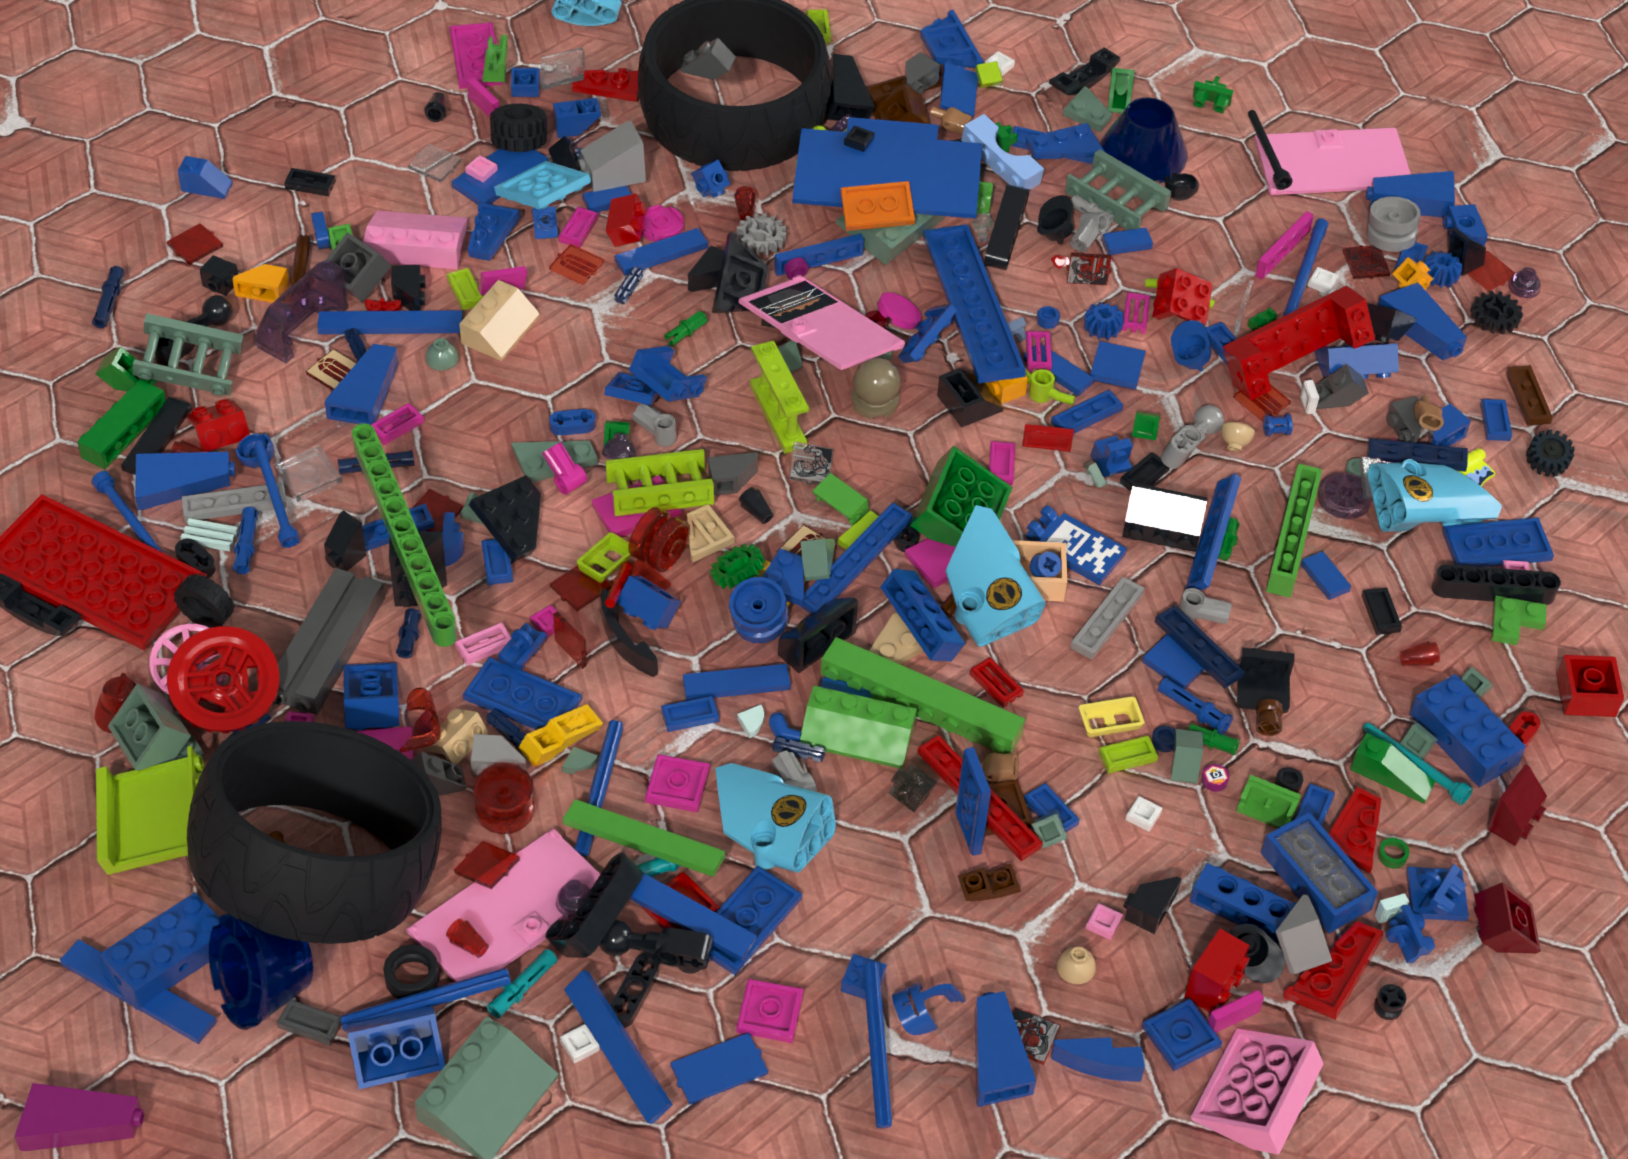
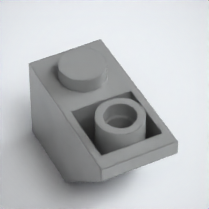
M474 734L471 754L472 776L507 778L510 780L526 779V759L501 735Z

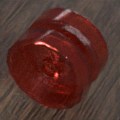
M653 507L636 524L628 545L629 553L641 562L647 561L648 565L659 572H666L671 569L684 552L690 536V526L677 517H671L667 511L659 507Z
M501 763L485 768L476 777L473 785L476 818L482 827L497 834H511L524 829L532 821L535 813L533 780L526 770L518 765Z

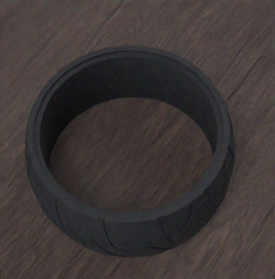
M683 0L663 12L653 22L646 34L639 57L637 81L640 105L650 132L669 152L701 167L707 163L719 160L722 168L726 171H749L782 163L784 160L791 159L798 154L801 129H812L817 125L821 126L827 112L831 91V66L823 35L817 25L805 13L782 0ZM719 38L735 56L752 57L778 65L794 75L802 84L789 94L770 102L749 106H727L691 97L678 90L667 79L682 67L684 63L683 58L689 51H696L706 41L711 42Z
M284 721L256 725L239 731L223 741L214 751L199 777L191 800L187 824V848L190 869L202 891L218 907L243 923L256 929L259 928L266 933L296 941L321 942L322 944L358 942V940L371 939L401 924L410 915L426 890L437 862L442 833L441 802L433 783L430 782L428 776L418 765L398 750L373 737L347 728L317 722ZM271 805L317 809L335 814L360 825L377 836L391 850L366 856H336L307 851L270 837L247 822L238 812Z

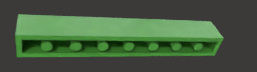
M835 637L822 657L820 675L835 681L847 682L849 687L858 691L861 688L871 691L870 695L876 700L916 708V716L921 720L938 725L948 732H954L973 743L986 746L996 753L1012 754L1023 735L1025 718Z

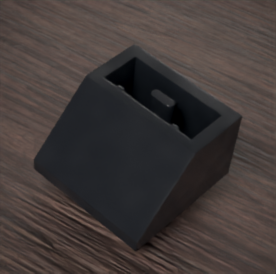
M959 368L939 376L937 396L961 428L1003 412V407L984 383H978L974 374Z

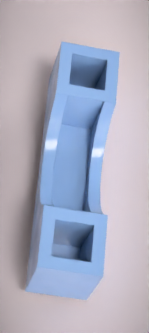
M985 114L964 125L961 141L982 143L981 160L1009 185L1031 190L1041 183L1044 168L1030 155L1015 156L1003 151L996 143L999 127Z

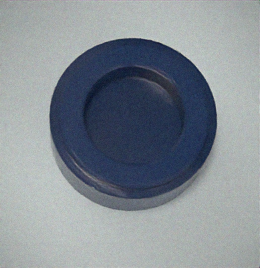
M1169 726L1157 727L1153 731L1151 738L1154 748L1165 753L1173 751L1175 729Z

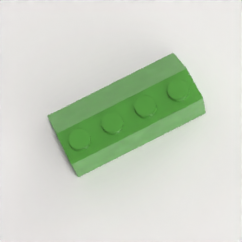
M813 685L806 708L800 742L809 743L811 747H814V745L822 746L825 748V752L903 769L915 728L917 709Z

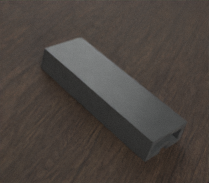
M335 568L278 663L280 686L275 700L276 704L288 705L301 712H310L316 715L319 713L344 670L343 665H347L385 599L383 582L363 577L361 580L355 578L354 573Z

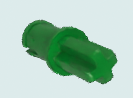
M698 311L685 321H679L678 326L664 334L665 341L674 336L667 344L673 347L685 337H691L695 330L707 323L708 320L705 313Z
M1229 518L1218 559L1223 561L1229 560L1233 547L1238 541L1236 535L1240 523L1235 518Z
M1191 724L1187 729L1189 731L1202 732L1203 745L1208 746L1210 750L1215 748L1234 756L1238 751L1240 740L1220 734L1217 729L1211 731Z

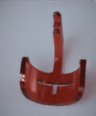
M415 688L407 697L408 711H425L415 723V737L409 738L405 746L400 747V752L431 746L441 737V728L432 694L427 689Z

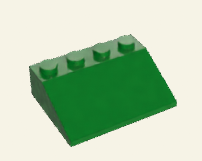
M952 446L937 461L910 526L930 540L956 547L975 506L991 508L1000 521L1013 487L961 450Z

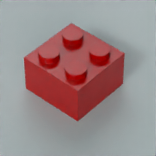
M1564 655L1556 673L1564 715L1616 717L1624 700L1616 657Z
M1219 929L1193 966L1184 998H1190L1194 1004L1209 1013L1219 1008V1006L1226 1005L1232 995L1231 989L1233 986L1238 988L1245 976L1243 971L1250 961V958L1247 957L1250 945Z

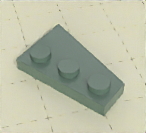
M590 441L511 443V449L523 475H526L533 483L555 476L541 453L559 442H562L574 464L580 465L582 469L597 465L598 458Z

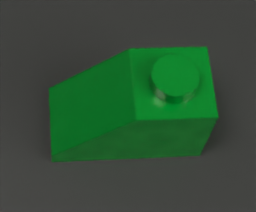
M1112 68L1107 107L1110 112L1129 114L1134 70Z
M122 347L105 356L95 373L112 388L126 392L141 379L133 375V361L136 358ZM141 379V380H143V381H145V382H147V383H149V384H151V385H153V386H154L155 382L157 381V380H154V379H150V380Z

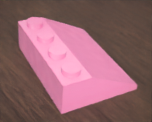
M376 211L367 225L363 243L378 252L389 264L458 269L468 218Z
M1237 1028L1191 1115L1192 1121L1253 1150L1279 1155L1323 1066V1061L1314 1041Z

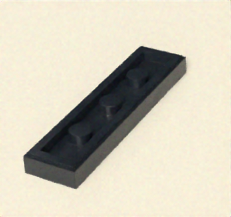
M168 397L121 464L122 471L136 475V454L162 453L186 419L187 414L191 412V404Z

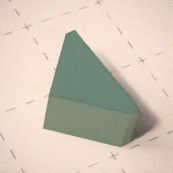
M834 539L801 541L805 581L830 578L835 548Z
M1182 729L1175 730L1170 781L1197 784L1203 754L1202 732Z

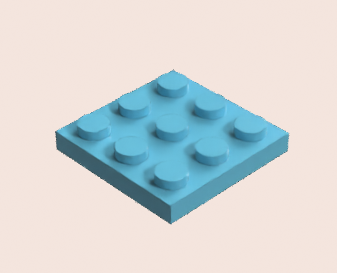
M544 161L494 188L497 196L519 202L522 205L534 207L535 209H544L548 207V204L564 199L567 194L581 190L583 186L591 183V179L588 173Z

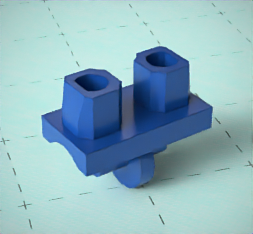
M524 623L520 629H515L512 632V638L498 653V659L514 668L522 670L527 661L539 651L540 646L547 639V634L536 631L529 624Z
M1453 864L1448 872H1441L1440 874L1436 868H1432L1431 871L1423 870L1418 875V882L1421 885L1420 890L1423 893H1428L1419 907L1420 910L1427 913L1432 909L1442 917L1452 911L1455 903L1445 895L1446 892L1453 898H1456L1466 887V884L1456 876L1460 870L1459 867Z
M1403 905L1399 914L1389 920L1391 929L1387 931L1386 938L1390 943H1398L1407 963H1414L1420 956L1428 955L1435 948L1432 937L1422 935L1421 930L1425 927L1422 914L1413 913L1410 905Z

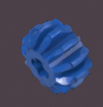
M1442 250L1441 253L1433 251L1431 255H1427L1424 263L1430 268L1428 273L1434 278L1431 281L1432 286L1439 285L1442 288L1445 285L1450 288L1452 284L1457 283L1462 271V264L1459 263L1458 257H1452V253L1446 254Z
M1098 302L1097 306L1091 304L1084 314L1085 331L1089 332L1090 337L1097 336L1098 340L1105 338L1108 341L1110 337L1116 338L1121 329H1123V312L1118 311V306H1110L1109 302L1106 305Z

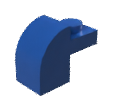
M1117 436L1102 439L1094 442L1090 456L1096 462L1102 476L1109 477L1124 473L1132 469L1129 456L1133 444L1130 438L1119 440Z
M444 512L442 534L445 564L450 566L457 562L464 553L463 532H460V523H455V513Z

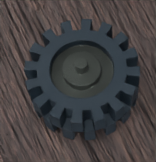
M1548 429L1546 434L1543 430L1539 435L1536 434L1526 453L1528 464L1532 463V470L1538 468L1537 473L1539 475L1543 471L1546 477H1549L1551 473L1553 477H1556L1559 473L1563 474L1568 469L1574 457L1575 448L1574 446L1571 447L1573 443L1571 439L1566 441L1568 437L1566 434H1563L1561 437L1559 436L1560 431L1556 430L1555 434H1552V429Z

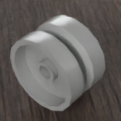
M1384 197L1374 201L1370 207L1367 227V239L1370 244L1378 249L1391 252H1399L1413 247L1417 241L1418 225L1420 222L1419 207L1412 201L1401 197Z

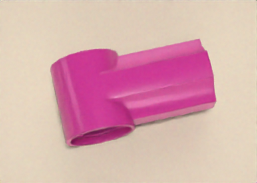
M562 442L541 453L554 473V482L562 494L567 495L587 482L586 473L580 465L574 464Z

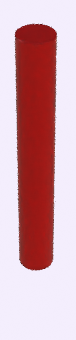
M624 562L605 601V605L608 608H613L618 600L632 568L629 562Z

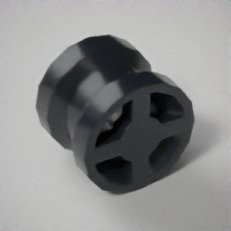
M1387 984L1381 987L1374 1003V1010L1377 1015L1385 1020L1397 1019L1401 1015L1407 1000L1404 990L1394 984Z

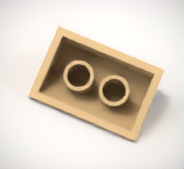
M498 280L461 321V344L502 361L540 317L539 312L519 288Z

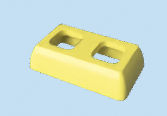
M1135 697L1079 706V713L1087 736L1090 738L1139 730L1144 724V719ZM1127 714L1131 723L1117 725L1114 716ZM1102 718L1106 727L1092 730L1089 720Z

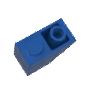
M597 98L553 103L554 126L557 137L579 136L601 116Z

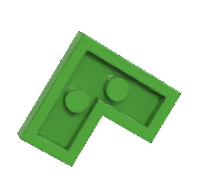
M1495 596L1493 601L1491 641L1517 645L1520 626L1544 630L1546 624V604Z

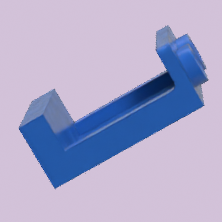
M669 346L636 351L629 371L668 402L699 397L703 392L707 377L704 374L687 377L671 365L670 361L674 350Z

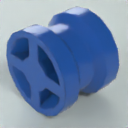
M1053 552L1037 554L1030 561V571L1035 577H1054L1061 570V560Z

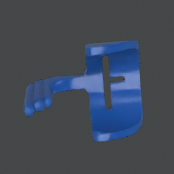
M916 982L892 994L897 1015L905 1031L911 1035H922L937 1029L936 1023L925 1006L926 999L944 995L950 1002L960 1001L964 1003L966 1001L965 997L952 984H940L921 992L923 988L920 982ZM909 994L912 995L914 1004H915V1006H916V1008H917V1011H918V1013H919L918 1016L916 1015V1013H915V1011H914V1009H913L912 1004L909 1003V1002H911V1001H910V998H909Z

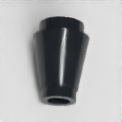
M440 92L434 93L424 108V113L430 121L439 122L446 116L445 96Z
M751 487L745 490L739 497L741 507L762 524L768 523L774 517L760 490Z

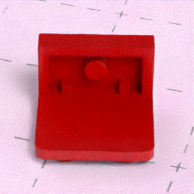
M1178 268L1159 274L1152 317L1161 320L1175 315L1186 321L1194 320L1206 325L1212 284Z
M229 399L219 400L215 402L214 406L208 408L205 406L196 407L191 410L192 413L187 414L188 421L195 427L202 452H208L240 442L247 435H250L243 410L234 401Z

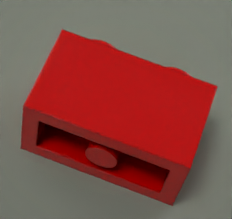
M636 193L611 199L605 231L615 247L640 241L641 233L644 230V215H646L647 210L645 203L640 201Z

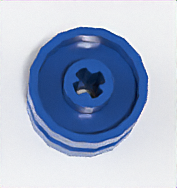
M752 577L743 580L734 588L730 595L729 609L734 628L744 640L752 643H767L775 640L784 632L788 624L789 613L784 592L775 581L765 577Z

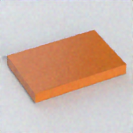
M909 181L840 188L846 231L915 225Z

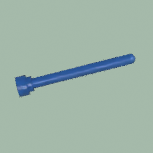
M256 441L254 449L280 526L278 534L280 545L283 548L296 546L300 542L298 531L293 526H290L262 441Z
M101 471L94 475L91 481L92 485L98 492L109 497L144 544L162 552L115 490V481L108 471Z

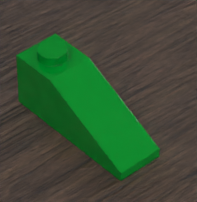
M1366 733L1358 747L1350 769L1425 804L1435 784V781L1392 744Z

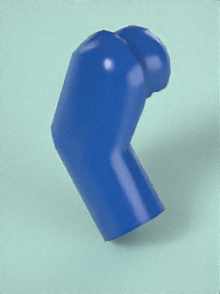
M776 712L770 716L769 726L775 737L786 738V741L790 739L800 741L802 731L789 728L782 713Z

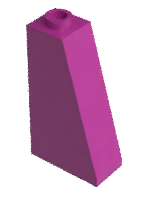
M32 1083L14 1137L20 1151L134 1138L137 1127L142 1126L145 1112L144 1109H141L138 1097Z

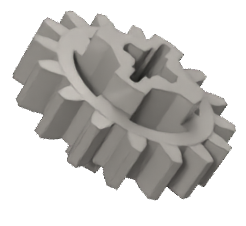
M754 213V218L746 216V221L740 220V225L737 226V240L745 248L748 246L752 251H756V255H759L760 252L768 255L770 250L776 253L777 247L783 248V242H786V226H782V220L775 221L774 215L768 218L766 213L762 217Z

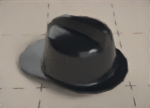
M1060 195L1050 198L1044 203L1039 212L1038 233L1045 235L1050 241H1057L1060 245L1063 244L1064 238L1073 231V205L1069 197Z
M1246 923L1237 925L1228 932L1250 945L1247 953L1250 961L1243 971L1247 978L1262 984L1279 978L1285 966L1283 952L1261 928Z

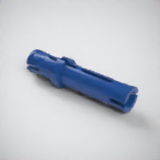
M245 507L242 510L238 542L234 546L235 561L233 570L237 574H247L249 572L250 560L255 552L253 542L259 512L258 510L255 511L256 508Z

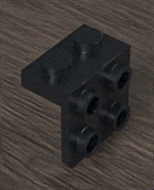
M1242 648L1238 665L1245 673L1244 677L1237 681V706L1243 709L1256 710V706L1260 701L1273 699L1279 701L1283 706V713H1287L1290 708V676L1294 665L1295 653Z

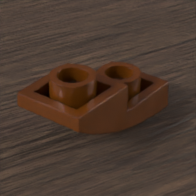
M1012 864L985 872L984 867L958 875L966 901L989 900L1021 892Z

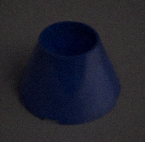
M1139 98L1129 103L1104 134L1100 142L1105 153L1153 181L1159 180V183H1164L1165 175L1169 179L1173 172L1180 174L1187 163L1188 151L1175 113L1170 105L1156 98Z
M224 914L219 917L221 921L218 925L212 927L210 934L209 967L214 991L220 990L225 1002V1004L221 1005V1008L229 1021L239 1029H252L309 987L313 978L312 952L308 942L272 935L261 931L248 922L236 919L229 914Z

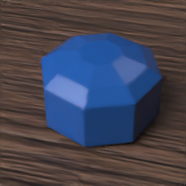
M1046 306L1041 307L1037 311V324L1044 329L1055 328L1059 324L1060 315L1057 309Z

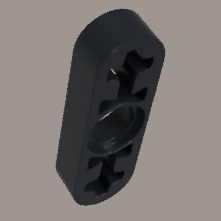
M642 953L635 958L610 1005L617 1015V1012L623 1011L625 1002L628 1003L627 1014H623L622 1017L617 1015L624 1028L629 1027L635 1021L659 975V961L655 959V956H648ZM647 964H650L651 968H648L646 970L644 978H642V967H646ZM631 985H638L643 989L638 995H630L626 990Z

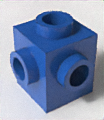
M719 160L707 163L691 172L696 189L703 197L712 195L715 198L725 192L723 188L731 184L728 180V174L722 168Z

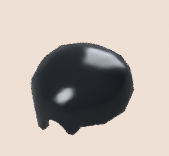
M1173 172L1169 179L1167 175L1164 176L1165 188L1172 191L1171 198L1174 200H1187L1198 192V180L1191 174H1177Z

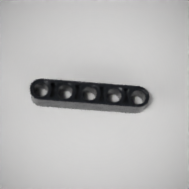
M1012 185L1006 186L986 250L984 266L1007 270L1027 205L1029 189Z
M1447 564L1437 569L1432 583V591L1435 595L1442 598L1494 601L1495 596L1550 605L1555 600L1561 580L1556 574L1545 571Z

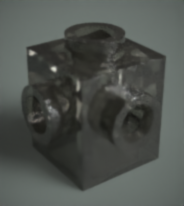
M910 763L905 770L900 768L891 779L894 785L889 794L915 813L928 798L937 781L913 763Z

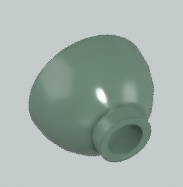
M438 338L428 347L425 361L430 368L443 371L453 368L459 361V355L453 344L444 338Z

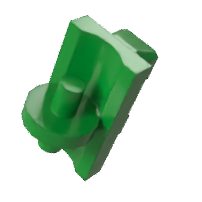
M1215 76L1214 82L1205 80V83L1195 81L1192 96L1194 98L1193 106L1204 108L1206 101L1214 103L1213 110L1215 112L1224 113L1227 106H1231L1234 90L1227 89V85L1219 83V76Z

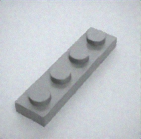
M277 483L284 508H287L284 483ZM266 485L182 496L185 522L189 518L203 520L242 514V510L245 507L256 508L255 511L258 510V512L274 510Z
M1122 577L1072 640L1070 648L1093 660L1144 595L1145 588Z

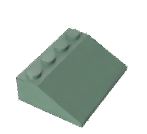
M914 214L915 225L846 231L844 215L839 217L835 223L850 236L861 233L864 238L863 247L886 266L923 236V230L934 228L944 220L945 216Z
M486 1016L415 1101L416 1117L419 1122L478 1159H493L556 1081L559 1074L509 1029Z

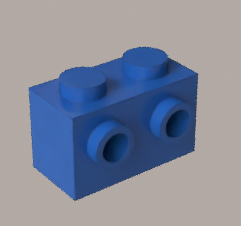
M629 575L616 603L623 607L622 611L632 617L638 616L644 620L643 625L656 630L657 628H668L681 601L644 577Z

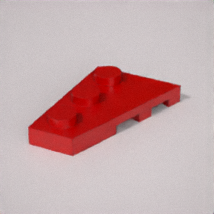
M618 68V72H606L604 69L577 71L572 83V92L637 102L639 96L637 81L639 70L627 71L626 68Z
M1356 787L1328 834L1356 867L1371 874L1381 798Z

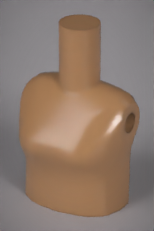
M932 107L930 115L941 119L942 126L949 133L956 132L962 135L964 125L971 122L972 116L954 107H950L946 111Z
M1422 396L1414 406L1415 420L1423 428L1437 431L1444 425L1443 411L1431 404L1428 396Z
M989 753L985 756L984 761L980 762L986 780L996 783L1004 780H1016L1018 760L1016 754Z

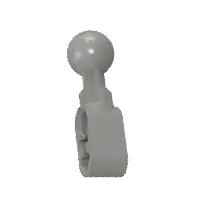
M1214 405L1200 407L1194 414V425L1184 426L1171 439L1161 454V460L1167 467L1172 469L1179 468L1205 440V434H1215L1221 430V426L1224 424V415L1218 407Z

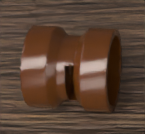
M1273 699L1260 701L1256 706V714L1258 716L1256 719L1257 732L1266 736L1279 734L1282 731L1283 723L1281 719L1283 714L1282 704Z

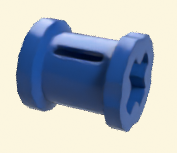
M1285 414L1283 417L1265 415L1263 419L1265 436L1270 437L1272 434L1285 433L1286 436L1291 435L1293 430L1291 415Z

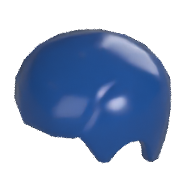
M257 433L247 435L239 442L235 451L243 465L254 469L260 467L254 449L256 441L263 442L269 462L274 456V445L266 433L263 435Z

